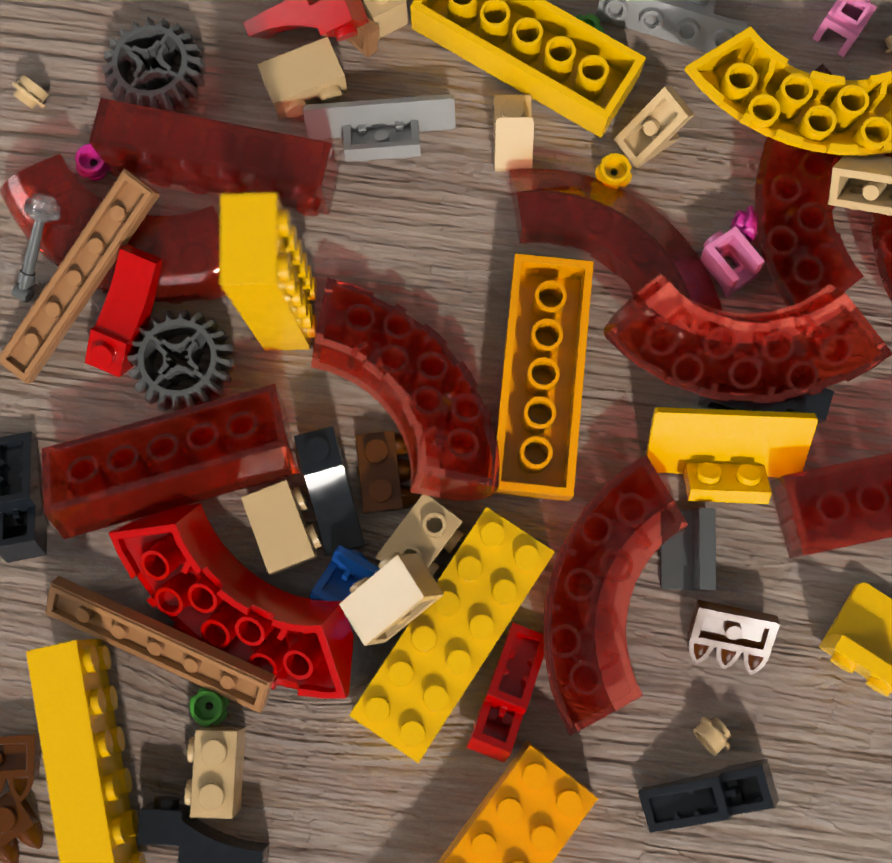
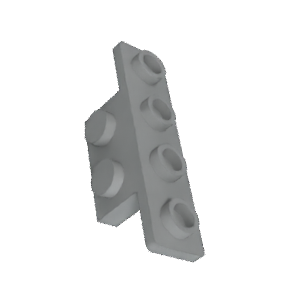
M600 0L596 16L602 21L705 52H710L748 28L746 23L713 14L716 0Z
M453 94L303 106L307 138L309 140L344 138L345 162L421 156L419 132L448 130L456 127Z

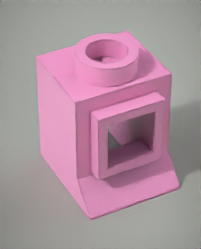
M837 0L812 39L819 42L827 28H830L847 39L837 53L844 57L877 7L871 4L870 0Z
M736 226L724 234L722 231H718L709 237L703 244L704 249L700 258L701 263L721 286L725 298H728L756 279L765 262ZM727 254L737 265V268L734 270L723 258Z

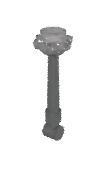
M34 194L32 199L26 198L24 211L34 220L23 268L20 269L18 283L13 287L12 296L26 303L30 302L34 296V289L31 286L35 280L36 273L34 271L44 224L60 218L61 207L57 206V201L54 198L44 194Z

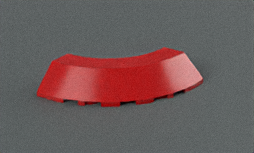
M201 503L166 508L109 532L116 552L131 579L135 576L138 577L150 594V597L147 599L148 603L153 608L157 606L161 612L176 623L172 628L275 674L271 689H275L277 685L298 690L297 695L330 699L347 698L350 691L354 636L349 620L339 605L342 601L313 600L296 596L274 587L257 577L243 566L224 546L208 521Z

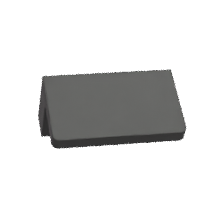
M697 508L693 511L663 510L661 512L660 587L662 589L716 590L715 508ZM680 525H682L685 531L677 535Z

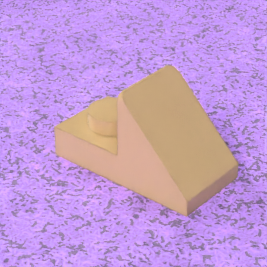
M665 86L613 140L635 168H638L675 143L680 138L677 132L695 114L672 86Z
M494 95V171H532L534 118L532 117L531 95Z

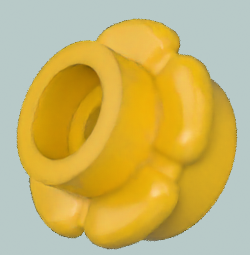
M613 153L601 159V164L596 166L595 176L598 181L602 182V186L605 189L614 191L619 187H626L630 183L632 167L625 156ZM616 170L617 175H611L610 171Z

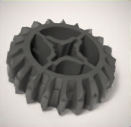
M148 17L145 26L140 27L133 20V30L127 32L120 28L122 38L120 40L110 39L112 51L103 52L104 60L107 64L102 66V72L106 77L105 85L109 92H112L115 102L120 104V106L123 105L125 110L131 115L138 112L139 116L145 120L151 112L160 121L165 111H168L171 116L175 117V108L179 105L188 110L189 104L186 99L188 97L198 99L199 93L196 87L204 86L202 74L206 72V66L202 60V51L196 45L193 36L189 32L184 33L183 28L178 23L171 27L164 18L157 26ZM177 54L182 57L178 74L172 69L175 64L173 59ZM131 65H134L136 71L133 77L135 79L129 85L128 73Z
M187 309L180 311L178 319H176L171 311L166 310L165 322L163 323L157 317H151V323L154 328L149 331L145 327H139L144 339L142 342L139 340L132 341L133 347L139 352L127 356L128 361L136 365V367L129 371V376L132 379L139 380L134 386L136 391L146 393L144 400L151 405L158 401V408L164 412L172 405L173 411L176 414H182L185 404H187L192 413L198 412L199 400L207 407L212 406V400L208 395L214 392L218 396H223L224 391L218 384L220 381L231 383L232 377L224 372V370L235 368V362L230 358H226L234 352L233 346L225 343L228 338L227 333L224 330L217 331L218 324L214 319L205 322V316L201 312H197L191 318ZM193 335L191 338L187 336L185 340L178 344L167 342L175 336ZM208 343L211 361L208 371L205 373L201 370L199 363L202 355L205 353L202 349ZM159 351L163 355V365L159 369L160 375L156 379L154 375V360ZM170 353H174L177 357L187 359V363L194 369V371L189 370L186 366L182 367L181 365L176 364V360L170 355ZM185 379H193L198 382L187 389L169 390L172 385L177 386Z

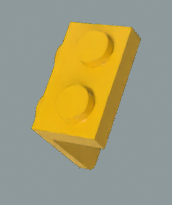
M858 583L853 588L820 643L819 648L831 655L830 661L849 673L856 671L867 679L865 682L867 686L887 697L892 693V599L868 583Z

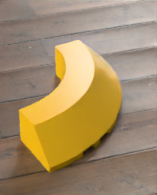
M751 26L693 61L684 69L699 89L717 106L742 124L762 135L790 146L835 155L892 153V71L871 75L865 80H845V76L830 75L814 70L809 74L787 64L789 59L770 47Z

